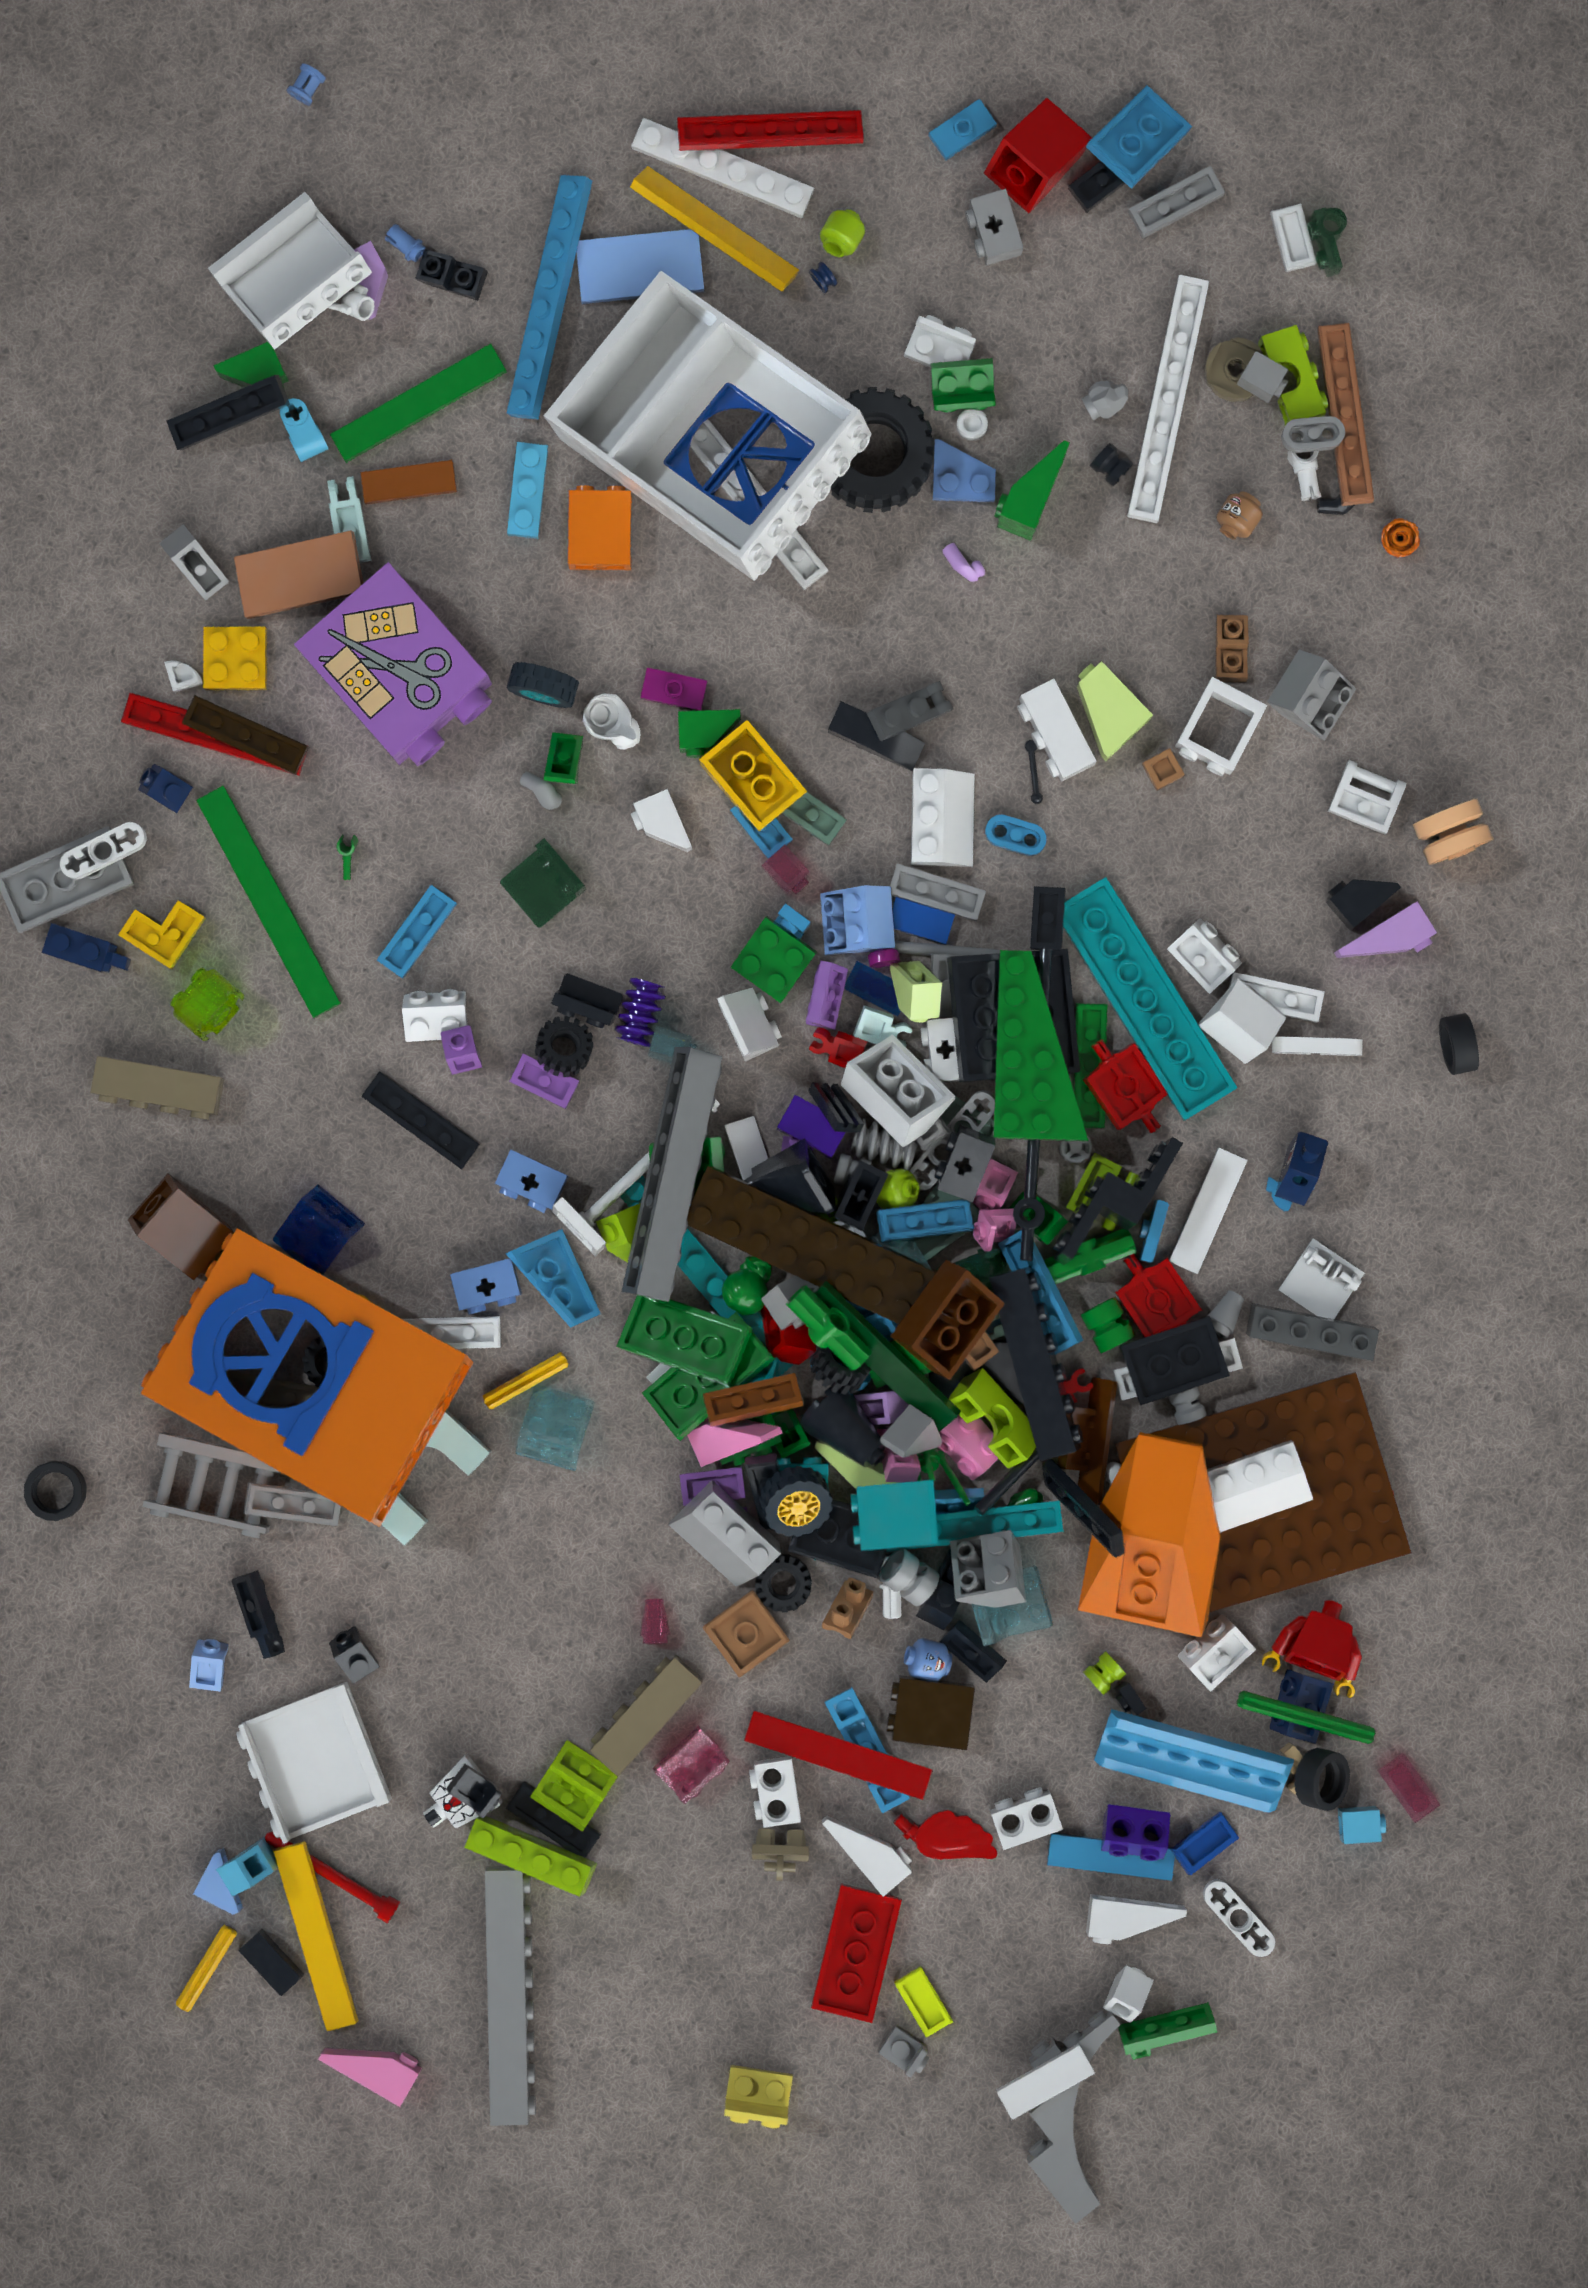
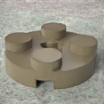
M1237 337L1219 343L1212 349L1205 364L1207 385L1218 397L1236 402L1246 401L1253 396L1250 392L1236 385L1241 375H1237V377L1231 376L1228 365L1234 366L1238 362L1242 364L1241 370L1244 371L1255 351L1263 354L1257 344L1248 339Z

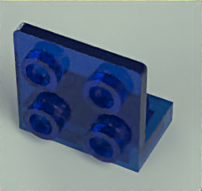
M317 1184L300 1199L274 1235L273 1241L297 1262L324 1275L343 1247L361 1231L365 1223Z

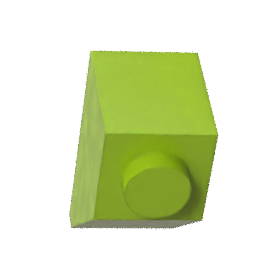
M641 1203L596 1221L601 1236L606 1242L607 1250L627 1263Z

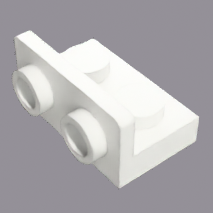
M927 315L926 318L918 316L904 357L931 367L930 363L969 360L975 347L976 339L971 337L972 334L963 328L955 327L953 330L944 326L943 321L934 316Z
M1199 918L1167 950L1210 994L1242 962L1238 959L1240 957L1238 952L1231 945H1225L1219 939L1215 927L1207 921L1203 922Z
M1221 1614L1217 1619L1208 1624L1202 1637H1196L1184 1647L1183 1651L1178 1654V1658L1211 1692L1249 1657L1256 1648L1224 1614Z

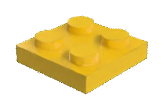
M203 627V689L267 690V628Z

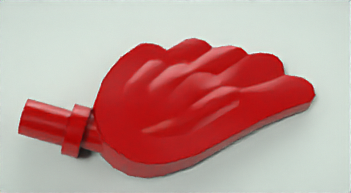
M951 1810L936 1812L926 1818L919 1826L916 1823L912 1824L902 1814L893 1822L903 1832L902 1836L906 1840L910 1838L914 1841L919 1852L929 1858L940 1860L961 1858L994 1859L998 1854L996 1848L991 1845L993 1837L990 1833L983 1831L982 1826L972 1822L969 1816H955Z

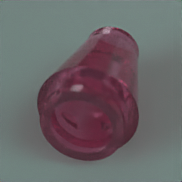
M646 1599L640 1637H643V1644H667L668 1636L671 1633L664 1599Z

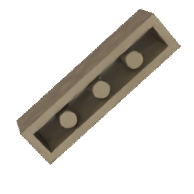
M97 1056L90 1093L99 1095L98 1101L117 1104L118 1098L130 1100L129 1106L148 1109V1104L161 1105L160 1112L178 1115L179 1109L191 1111L190 1117L209 1120L210 1114L218 1115L224 1078Z
M676 1655L671 1660L665 1657L653 1670L657 1673L656 1677L650 1683L644 1680L632 1693L636 1699L629 1707L623 1703L612 1715L615 1722L610 1728L606 1730L602 1727L590 1740L594 1744L590 1752L617 1777L703 1682V1679Z

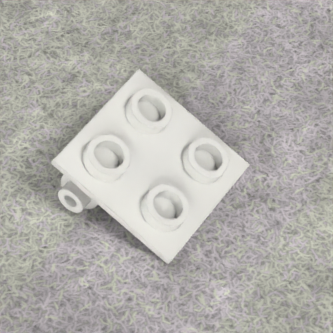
M1312 1239L1278 1290L1316 1316L1335 1319L1351 1293L1356 1291L1361 1284V1278L1365 1273L1315 1239Z

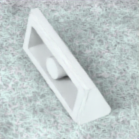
M754 1116L724 1125L743 1180L752 1176L753 1167L768 1159Z

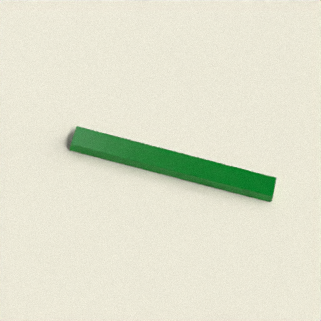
M221 786L197 799L196 801L312 1017L315 1019L341 1005L337 994L226 788Z

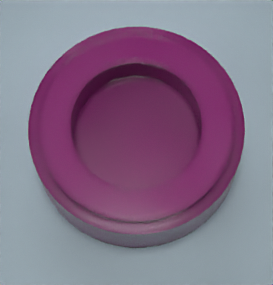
M888 948L871 952L868 955L870 968H882L890 966L891 963H900L898 950Z

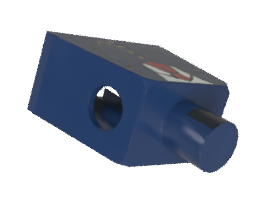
M1304 1132L1296 1134L1286 1152L1275 1193L1276 1197L1305 1206L1319 1179L1328 1146L1327 1140ZM1302 1176L1303 1179L1300 1183H1297L1293 1180V1177Z

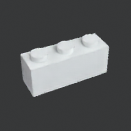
M1055 679L1020 696L1019 701L1021 704L1017 706L1018 711L1025 723L1031 722L1035 732L1031 733L1032 738L1039 750L1045 749L1049 757L1045 763L1053 778L1058 776L1062 782L1095 765L1096 759Z

